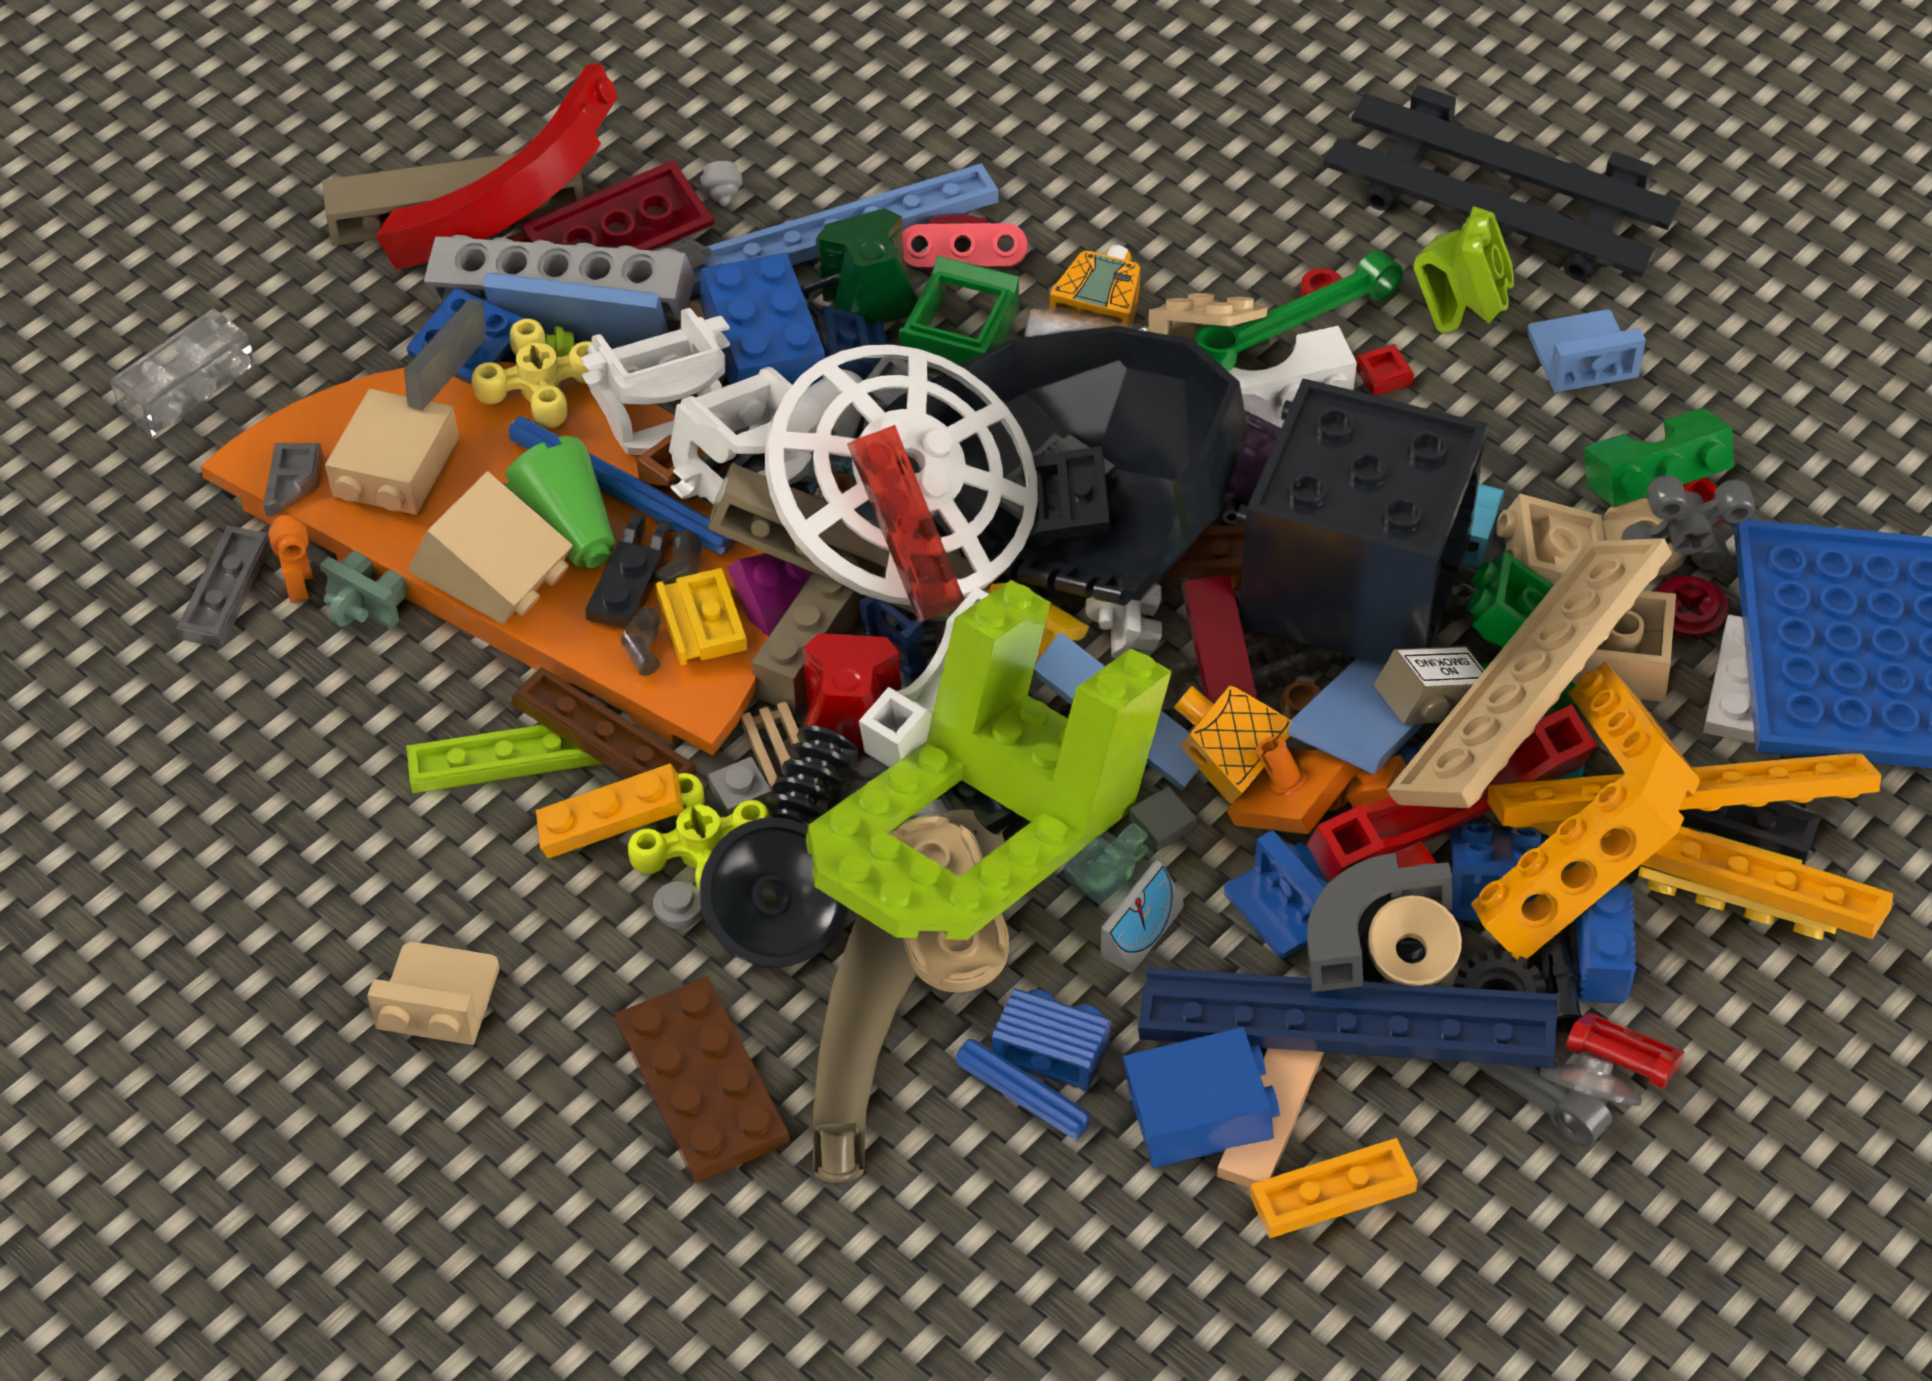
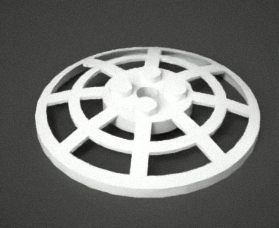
M865 345L840 351L819 361L800 375L782 398L770 423L765 444V473L770 497L780 521L794 543L817 567L837 582L860 594L888 603L910 606L940 605L966 598L975 587L979 589L987 587L1006 571L1024 547L1033 527L1038 503L1037 474L1032 452L1021 427L1008 407L986 384L966 369L941 356L917 348L897 345ZM890 357L908 360V376H879L856 383L838 365L861 358ZM927 366L960 381L977 394L988 406L975 412L954 393L927 381ZM820 376L841 393L825 410L817 426L816 433L787 431L789 418L799 398L812 382ZM882 389H908L907 409L884 412L868 393ZM927 394L947 403L960 413L963 419L946 427L939 420L926 414ZM850 404L869 422L858 439L831 435L837 418ZM1001 421L1010 434L1022 462L1026 488L1003 478L1000 453L987 427ZM977 434L986 452L989 472L966 465L964 453L959 443ZM784 450L813 452L816 479L828 505L807 520L799 510L788 484L784 463ZM829 454L852 457L853 473L857 485L843 494L838 489L833 477ZM909 456L918 463L920 472L910 473L905 471L900 465L898 457ZM963 484L988 491L981 511L970 523L967 522L954 502ZM1003 497L1023 506V517L1012 540L1003 552L990 562L977 536L982 533L992 520L1000 499ZM869 500L880 510L894 516L893 534L873 526L861 517L855 509ZM939 513L953 533L937 539H912L915 520L927 519ZM841 519L848 528L864 540L879 548L890 551L885 578L870 574L851 564L828 547L818 535ZM960 547L975 572L965 578L941 584L917 585L904 583L909 555L917 557L936 556L952 552Z

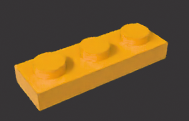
M670 763L536 810L540 849L549 859L681 813L683 811L678 773Z
M1394 1138L1250 1184L1249 1195L1270 1239L1416 1192L1418 1180L1398 1139Z

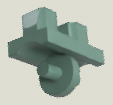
M355 550L341 562L328 556L319 565L320 570L327 575L324 603L330 605L329 618L331 622L344 627L353 622L354 619L362 623L368 617L391 630L400 621L397 606L408 593L403 576L389 570L376 582L369 579L374 574L373 565L366 556Z

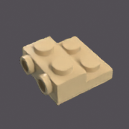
M1519 494L1510 507L1501 512L1496 524L1497 535L1505 538L1506 548L1504 551L1510 553L1553 585H1555L1590 541H1605L1601 515Z

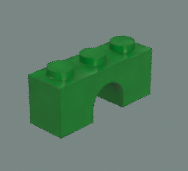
M1702 407L1664 420L1665 439L1661 441L1638 442L1625 434H1621L1584 446L1587 487L1615 508L1647 497L1648 485L1657 477L1671 475L1678 478L1682 484H1686L1734 468L1732 426Z

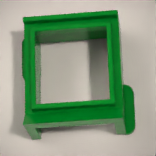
M937 255L932 275L904 328L899 330L900 346L917 348L941 356L959 366L1002 344L1019 312V276ZM946 283L999 296L978 339L928 326L933 321L943 302L946 293ZM927 366L928 369L939 371L935 368Z

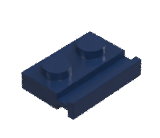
M823 305L818 318V325L825 358L843 350L865 345H887L883 321L877 320L875 325L866 323L865 316ZM882 357L861 358L844 362L838 365V367L843 370L852 371L859 376L867 377L868 372L871 373Z

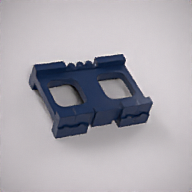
M866 596L860 601L861 619L865 621L866 636L888 637L904 655V661L900 659V670L904 673V683L908 687L926 669V660L922 657L920 644L924 641L923 624L918 619L914 622L910 621L887 602ZM886 614L897 621L903 631L899 632L887 621Z

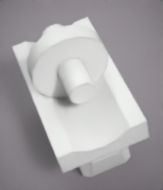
M1156 585L1141 601L1131 600L1126 606L1095 600L1093 596L1086 599L1085 612L1087 617L1099 623L1101 629H1111V657L1118 658L1130 648L1154 651L1161 639L1162 622L1141 617V613L1154 616L1161 600L1160 585Z

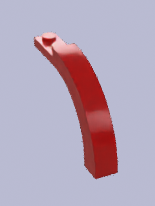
M600 62L588 64L584 67L548 124L527 146L504 164L473 183L447 195L417 205L392 210L377 232L376 237L395 269L429 262L435 236L452 237L454 235H465L472 239L485 240L495 235L550 199L585 166L601 145L595 133L618 98L614 84L606 75Z

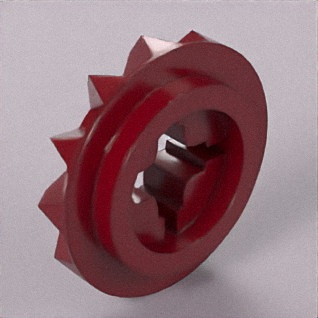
M1678 576L1663 582L1655 591L1676 594L1673 630H1675L1677 638L1685 633L1692 634L1698 641L1704 633L1715 635L1718 628L1726 622L1728 614L1727 599L1724 593L1710 581L1695 576ZM1682 605L1688 609L1694 606L1698 607L1697 615L1691 611L1680 613Z

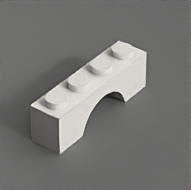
M1339 326L1297 335L1296 345L1292 354L1275 367L1257 371L1233 368L1228 372L1240 381L1246 418H1251L1260 414L1282 410L1286 400L1293 402L1302 378L1354 390L1357 362Z
M975 587L947 619L940 646L932 661L919 678L910 686L899 691L888 687L859 720L865 753L886 766L892 767L926 743L954 619L988 596V593Z

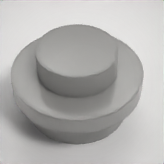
M683 881L671 882L662 886L653 898V908L656 917L664 925L672 929H684L694 924L702 912L697 887Z

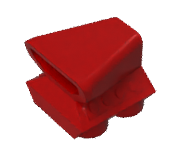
M818 633L803 647L807 706L809 707L804 726L813 725L830 729L853 742L858 747V754L870 756L864 752L859 720L888 687L895 691L901 690L900 650L888 637Z

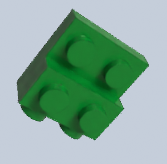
M1504 551L1493 563L1490 561L1484 562L1472 578L1471 583L1478 588L1467 605V610L1474 615L1472 627L1477 629L1478 633L1485 640L1496 643L1503 648L1554 585L1510 553Z

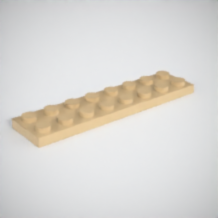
M1665 539L1590 541L1388 788L1392 799L1399 805L1470 808L1475 804L1496 774L1508 764L1509 758L1524 739L1533 733L1535 725L1547 710L1559 700L1560 694L1574 676L1583 670L1586 661L1597 647L1609 637L1610 631L1621 617L1633 607L1636 598L1648 583L1656 578L1659 569L1672 554Z

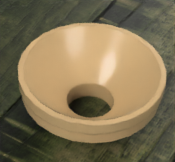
M1404 896L1388 902L1379 909L1368 931V950L1375 968L1384 978L1395 984L1406 986H1431L1436 984L1451 972L1461 952L1462 937L1454 916L1435 900L1423 896ZM1408 937L1419 940L1425 947V958L1413 964L1401 960L1396 952V944L1400 940Z

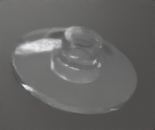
M1583 1055L1581 1064H1558L1552 1068L1541 1067L1539 1072L1541 1077L1551 1082L1591 1096L1634 1106H1640L1642 1103V1097L1632 1087L1611 1074L1614 1064L1601 1058Z

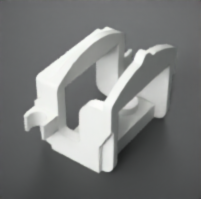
M686 308L681 311V329L615 349L610 348L601 334L592 336V345L588 346V355L581 357V361L589 371L588 373H583L582 377L590 387V392L606 416L614 437L626 454L642 455L668 435L672 436L674 421L633 433L629 415L622 403H666L683 399L696 393L698 396H702L722 388L718 379L725 373V355L721 349L730 346V342L722 333L724 330H729L730 326L722 316L704 320L703 317L698 318L691 308Z
M766 367L753 377L696 398L693 396L683 398L681 403L676 405L669 449L675 466L673 472L682 480L678 484L672 485L671 489L681 499L698 495L700 498H707L714 505L715 498L724 480L698 457V446L718 463L732 460L735 458L736 453H765V444L771 420L782 398L792 384L772 367ZM803 393L789 418L787 431L815 433L825 409L807 393ZM749 426V430L738 435L734 433ZM784 450V463L789 485L801 481L802 477L808 475L812 455L809 452ZM765 470L758 472V474L766 476Z

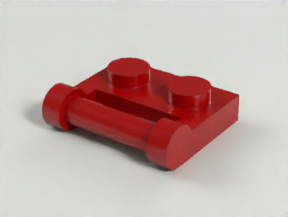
M1588 1012L1575 1022L1565 1049L1579 1055L1585 1051L1650 1078L1648 1084L1663 1090L1669 1078L1679 1070L1685 1051L1591 1012Z

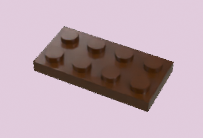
M708 976L614 1013L616 1026L694 1184L790 1144L789 1133Z

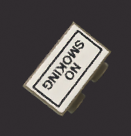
M1466 646L1394 649L1374 683V687L1403 724L1440 723L1445 720L1485 670Z

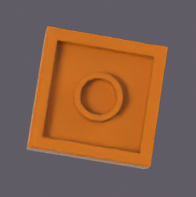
M1276 736L1268 737L1261 741L1255 750L1264 768L1227 810V813L1234 826L1309 834L1360 768L1324 751L1287 748L1283 737L1278 739Z

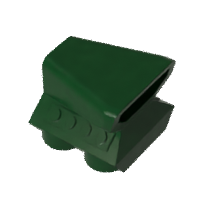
M882 208L825 224L823 230L816 237L815 242L821 261L817 274L819 279L838 272L841 274L839 282L822 288L823 301H835L834 308L865 316L866 323L875 325L877 320L888 323L909 317L918 301V297L904 269L902 216Z

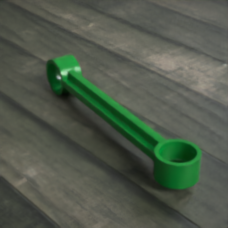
M1380 250L1373 251L1362 259L1354 274L1267 312L1266 317L1244 322L1233 328L1217 325L1202 326L1196 331L1194 341L1227 371H1230L1236 364L1238 352L1361 296L1367 295L1374 301L1386 299L1396 290L1402 279V266Z

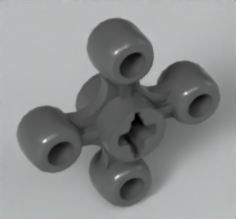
M1665 475L1657 477L1648 485L1647 498L1652 513L1659 519L1664 520L1655 527L1644 522L1632 524L1623 531L1621 540L1665 539L1667 544L1672 543L1673 549L1676 552L1690 554L1693 563L1700 569L1709 570L1717 568L1726 561L1728 548L1722 532L1716 527H1712V525L1721 519L1732 524L1748 520L1755 511L1753 494L1749 485L1744 481L1738 479L1729 480L1719 485L1713 500L1704 503L1702 496L1698 493L1685 492L1682 482L1675 476Z

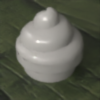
M716 161L703 167L704 174L700 177L701 189L722 207L729 205L731 198L737 195L743 183L742 174L737 171V165L730 161Z

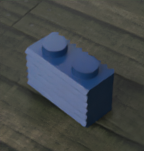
M1615 885L1576 918L1577 969L1580 972V986L1577 990L1578 998L1581 1001L1623 1004L1629 998L1636 971V957H1634L1636 941L1634 940L1635 932L1633 931L1635 926L1633 923L1634 907L1632 906L1634 891L1629 886Z
M1014 988L997 1023V1027L994 1029L992 1051L1015 1066L1022 1068L1025 1072L1031 1071L1034 1075L1041 1074L1045 1079L1051 1078L1054 1082L1060 1081L1064 1085L1070 1084L1073 1088L1079 1087L1083 1091H1087L1110 1042L1111 1019L1104 1017L1099 1010L1088 1005H1079L1075 1008L1056 1002L1050 994L1042 990L1033 989L1025 992Z

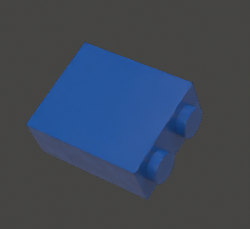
M1244 1027L1123 1056L1127 1088L1152 1168L1222 1152L1226 1148L1274 1139L1272 1118L1280 1116L1276 1093L1272 1085L1263 1086L1260 1077L1266 1075L1263 1055L1259 1045L1250 1046Z

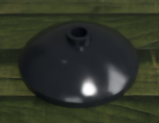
M778 817L761 818L746 822L724 836L713 848L704 864L700 879L699 896L705 922L715 939L728 952L747 963L770 968L788 967L802 963L826 948L835 938L844 922L848 907L814 886L812 875L814 864L812 854H808L806 845L809 826L801 822ZM769 888L775 892L776 902L774 905H766L762 902L760 897L762 889Z

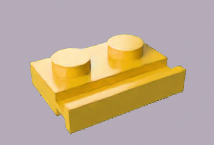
M722 568L676 578L677 583L664 585L663 581L656 583L657 597L680 666L686 665L687 660L700 657L701 661L747 650V638Z

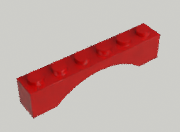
M1569 705L1540 719L1535 725L1533 733L1524 739L1509 758L1508 764L1496 774L1489 785L1556 780L1581 768L1597 745L1573 705ZM1488 786L1483 791L1481 798L1470 808L1399 805L1392 797L1359 805L1317 825L1307 847L1326 880L1330 883L1336 876L1359 862L1396 852L1419 841L1425 843L1491 811L1492 809L1487 804Z

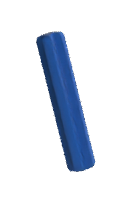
M968 1039L958 1050L956 1062L960 1067L1067 1136L1078 1139L1087 1130L1090 1124V1114L1088 1111L975 1039Z

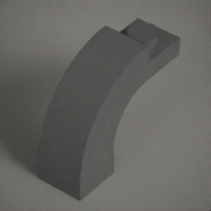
M1390 853L1359 862L1336 876L1318 896L1308 920V966L1312 992L1363 986V964L1360 944L1368 933L1373 918L1379 909L1388 902L1404 896H1423L1435 900L1447 910H1452V875L1449 862L1418 864L1413 867L1398 868L1395 853Z

